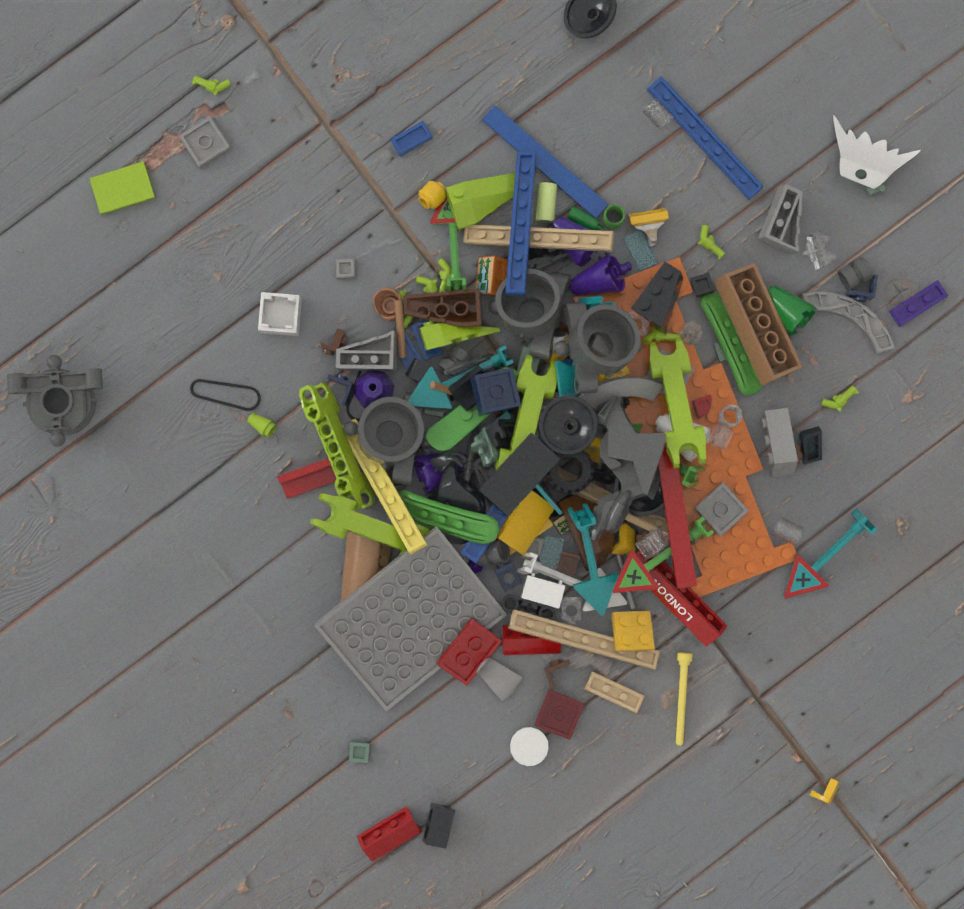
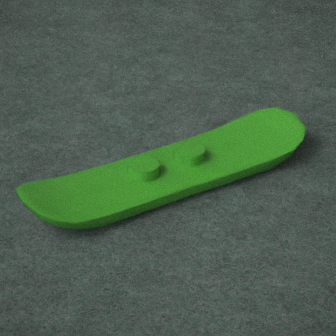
M714 291V293L702 296L700 300L701 307L723 348L740 392L746 396L756 394L762 389L763 385L761 386L719 292Z
M502 367V368L499 369V370L507 369V368H510V367ZM513 369V374L516 381L518 373ZM459 405L428 429L426 439L436 450H450L492 414L479 416L476 405L469 411L464 410Z
M406 490L398 493L415 524L430 529L437 526L443 533L473 543L489 544L497 538L499 533L498 522L489 515L449 506Z

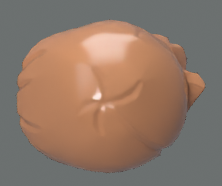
M386 287L375 293L373 297L374 308L384 320L389 322L396 321L394 300H402V297L397 290Z

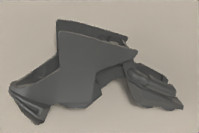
M614 396L594 408L598 419V426L607 430L600 441L599 455L621 483V491L601 497L598 505L594 507L593 515L595 516L596 524L590 527L589 533L592 536L591 540L597 542L604 531L616 533L620 529L630 511L629 508L633 500L647 495L650 499H654L660 483L658 464L667 437L664 433H637L623 408V399L618 396Z

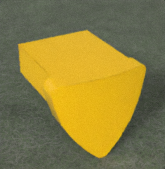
M622 524L619 529L620 543L613 546L612 554H629L630 550L636 552L635 530L627 524Z
M831 778L824 795L812 790L810 796L830 805L840 782Z

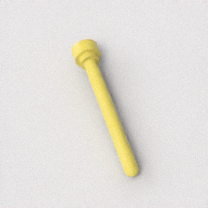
M677 652V661H679L680 665L676 744L678 746L683 745L688 665H690L693 658L692 653Z

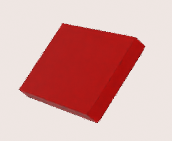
M471 618L436 664L467 686L477 674V669L493 654L502 642V639L474 618Z

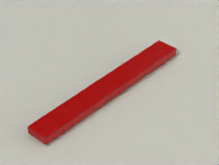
M664 445V450L658 464V472L676 588L697 586L679 468H673Z

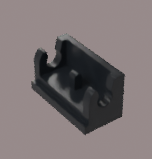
M497 419L486 430L495 448H510L516 419Z
M431 802L422 840L426 845L446 849L455 809Z

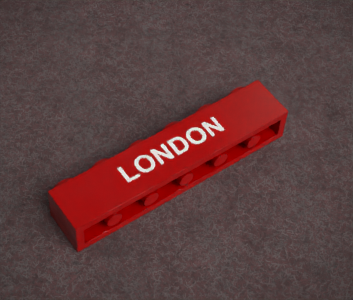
M647 543L635 552L643 564L657 556L656 552ZM664 561L649 571L659 586L658 589H652L651 591L699 641L707 647L721 636L727 625L690 587L676 588L674 571Z

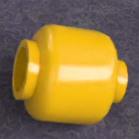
M429 181L418 192L420 204L426 209H436L446 199V188L441 182Z

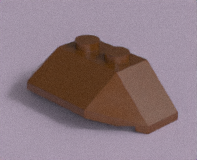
M575 494L558 503L579 556H581L585 571H589L581 531L574 525L567 508L571 507L574 512L583 510L582 504L586 503L593 513L595 505L598 504ZM604 531L598 542L591 540L597 567L605 563L616 542L613 532Z

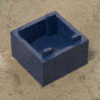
M512 368L474 375L470 378L479 416L516 409L521 406Z

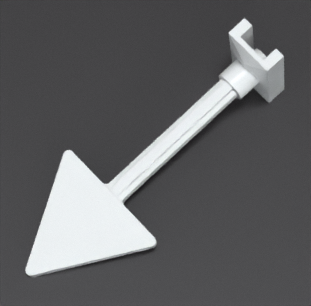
M531 552L521 556V558L525 559L523 562L524 567L517 568L516 570L520 574L541 573L558 581L561 580L563 583L571 586L582 582L541 565L542 563L536 561L538 555ZM597 568L599 577L606 575L601 568ZM612 592L607 608L627 605V601L620 593ZM585 600L582 611L595 610Z

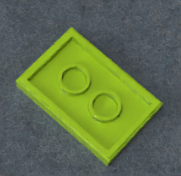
M144 161L89 178L101 215L156 198Z

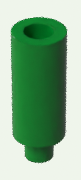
M575 206L572 207L567 216L569 220L590 230L603 231L604 226L599 224L600 221Z

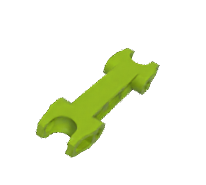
M681 338L675 339V352L671 355L661 354L657 349L656 343L652 342L649 346L652 379L662 378L672 431L664 432L667 436L665 441L666 452L673 468H680L679 454L685 450L694 451L697 454L699 463L705 464L706 436L704 427H693L683 374L691 373L688 352Z
M525 356L515 381L517 390L523 392L520 402L521 406H519L510 449L500 448L495 466L496 470L530 433L535 435L543 398L552 400L557 384L555 362L552 361L546 375L538 376L531 368L532 356Z
M322 382L316 386L310 384L300 388L299 397L305 416L309 421L314 422L336 475L335 489L338 496L348 499L354 497L357 502L354 511L374 505L375 496L372 486L365 473L359 469L338 418L340 408L330 387L325 382ZM321 387L324 388L326 392L324 398H322L319 395V389ZM306 390L311 392L313 397L311 400L306 399ZM363 493L369 496L367 504L362 499L361 495Z
M320 493L318 499L329 504L331 515L325 521L311 518L310 524L320 529L325 534L343 540L348 531L401 550L399 555L407 550L393 525L355 512L357 502L343 496ZM416 524L422 536L431 531L427 527Z

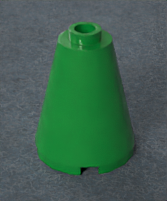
M776 285L767 288L787 334L793 337L798 333L796 331L797 328H804L815 314L814 310H817V308Z

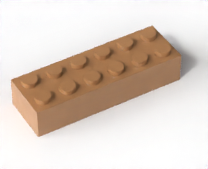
M755 263L724 274L714 281L761 386L803 367Z

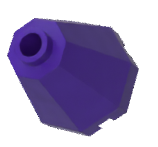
M369 370L356 379L354 396L363 408H367L368 405L380 398L393 397L394 384L385 372ZM371 385L376 386L375 391H371Z

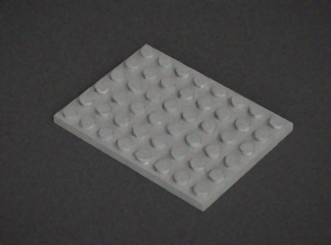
M437 526L423 536L427 543L426 547L410 555L408 550L404 551L314 623L315 628L385 711H388L441 668L436 662L471 618H474L487 629H490L507 615Z

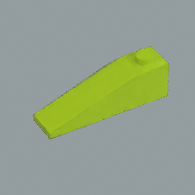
M515 173L465 181L446 187V197L458 230L478 224L485 216L493 213L499 206L510 201L514 196Z
M434 321L422 323L423 327L419 328L424 350L500 332V329L497 327L475 326L462 328L444 323L434 324Z

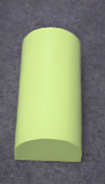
M548 182L538 183L535 222L552 223L555 219L557 184Z

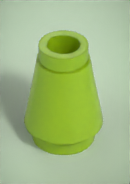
M252 413L247 420V423L263 437L270 438L277 428L273 420Z

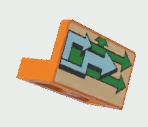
M497 256L478 258L476 288H479L481 295L496 297L500 284L506 279L508 259Z

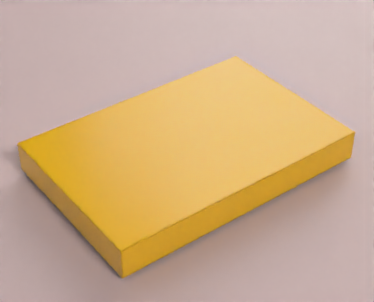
M531 491L507 517L499 529L497 538L524 556L554 511V508L549 502L534 491Z

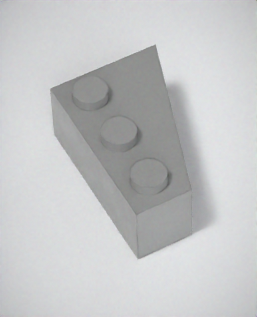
M787 184L778 187L757 240L790 255L799 252L798 236L800 234L799 221L802 210V191Z
M391 331L378 337H372L371 339L336 349V369L340 371H397V332Z
M788 408L766 410L764 417L761 418V427L765 429L764 443L768 451L767 460L770 466L771 478L794 475L798 459Z

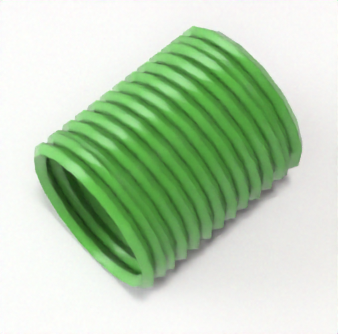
M615 204L607 207L603 215V224L612 230L621 227L625 219L624 209ZM615 211L620 214L621 221L611 223L608 221L606 214Z

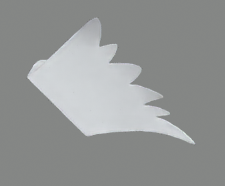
M833 115L841 156L840 175L875 189L894 171L921 151L917 150L897 155L899 149L887 152L886 140H880L872 145L867 132L862 133L856 139L852 130L849 129L848 134L845 133L837 118ZM859 169L865 170L867 173L866 178L860 179L856 177V171Z

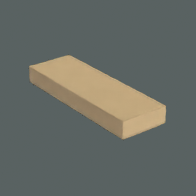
M593 671L584 687L585 690L635 713H638L645 695Z

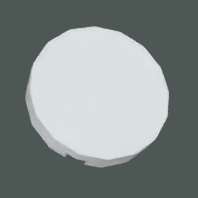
M523 727L516 731L510 743L513 758L525 766H534L542 762L547 756L549 749L548 740L544 733L534 727Z

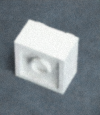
M261 292L258 331L263 334L299 336L302 303L300 295Z
M531 573V576L527 575L521 598L559 608L565 589L562 581L559 580L558 583L534 577L535 573Z

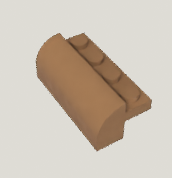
M348 532L341 602L390 563V546Z

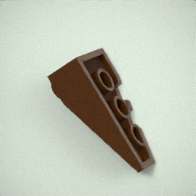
M479 288L403 295L404 315L462 328L482 326V295Z

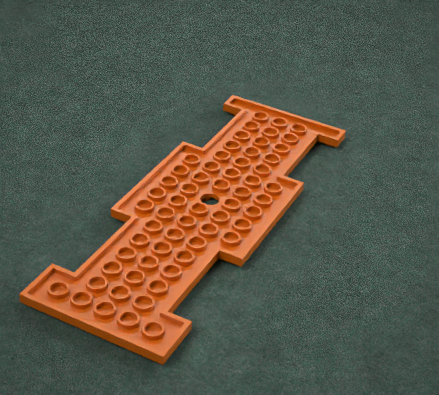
M680 257L667 261L668 264L680 270L684 278L677 299L692 294L693 290ZM663 263L623 278L625 279V288L621 292L573 297L574 303H577L579 298L602 296L604 297L602 303H616L615 306L625 310L635 320L640 331L642 349L627 364L630 374L627 375L628 377H646L650 370V344H644L643 339L652 332L654 327L635 316L631 307ZM676 301L667 327V333H680V338L689 355L690 365L694 367L685 385L692 422L711 429L706 441L705 464H700L698 457L689 462L679 454L681 465L692 466L700 464L706 467L705 471L698 472L696 480L699 481V484L696 486L688 487L682 484L684 477L680 475L688 530L693 528L691 522L701 517L694 507L722 482L749 510L721 537L714 531L707 538H697L698 541L691 545V550L701 576L696 577L697 586L690 588L699 597L793 562L797 553L792 541L773 547L746 478L750 474L763 470L722 363L703 369ZM655 339L652 341L656 343L659 352L661 349L669 354L675 352L674 341L664 340L663 342H656ZM658 393L653 401L635 396L628 398L630 405L624 408L631 424H642L639 433H659L656 430V420L660 415L669 414L666 397ZM711 394L712 403L708 413L698 419L692 401ZM705 520L701 522V524L703 523L706 526V531L712 529Z

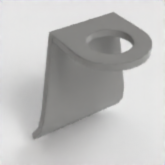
M490 657L476 671L502 701L514 693L522 680L520 675Z

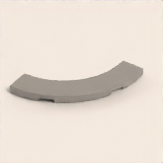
M823 291L801 294L803 300L817 308V310H814L815 312L835 313L859 326L869 338L875 354L895 349L887 328L877 318L878 316L861 302L842 294Z
M621 376L599 382L597 393L581 394L578 397L588 402L593 409L614 396H635L653 401L663 385L661 382L646 377Z

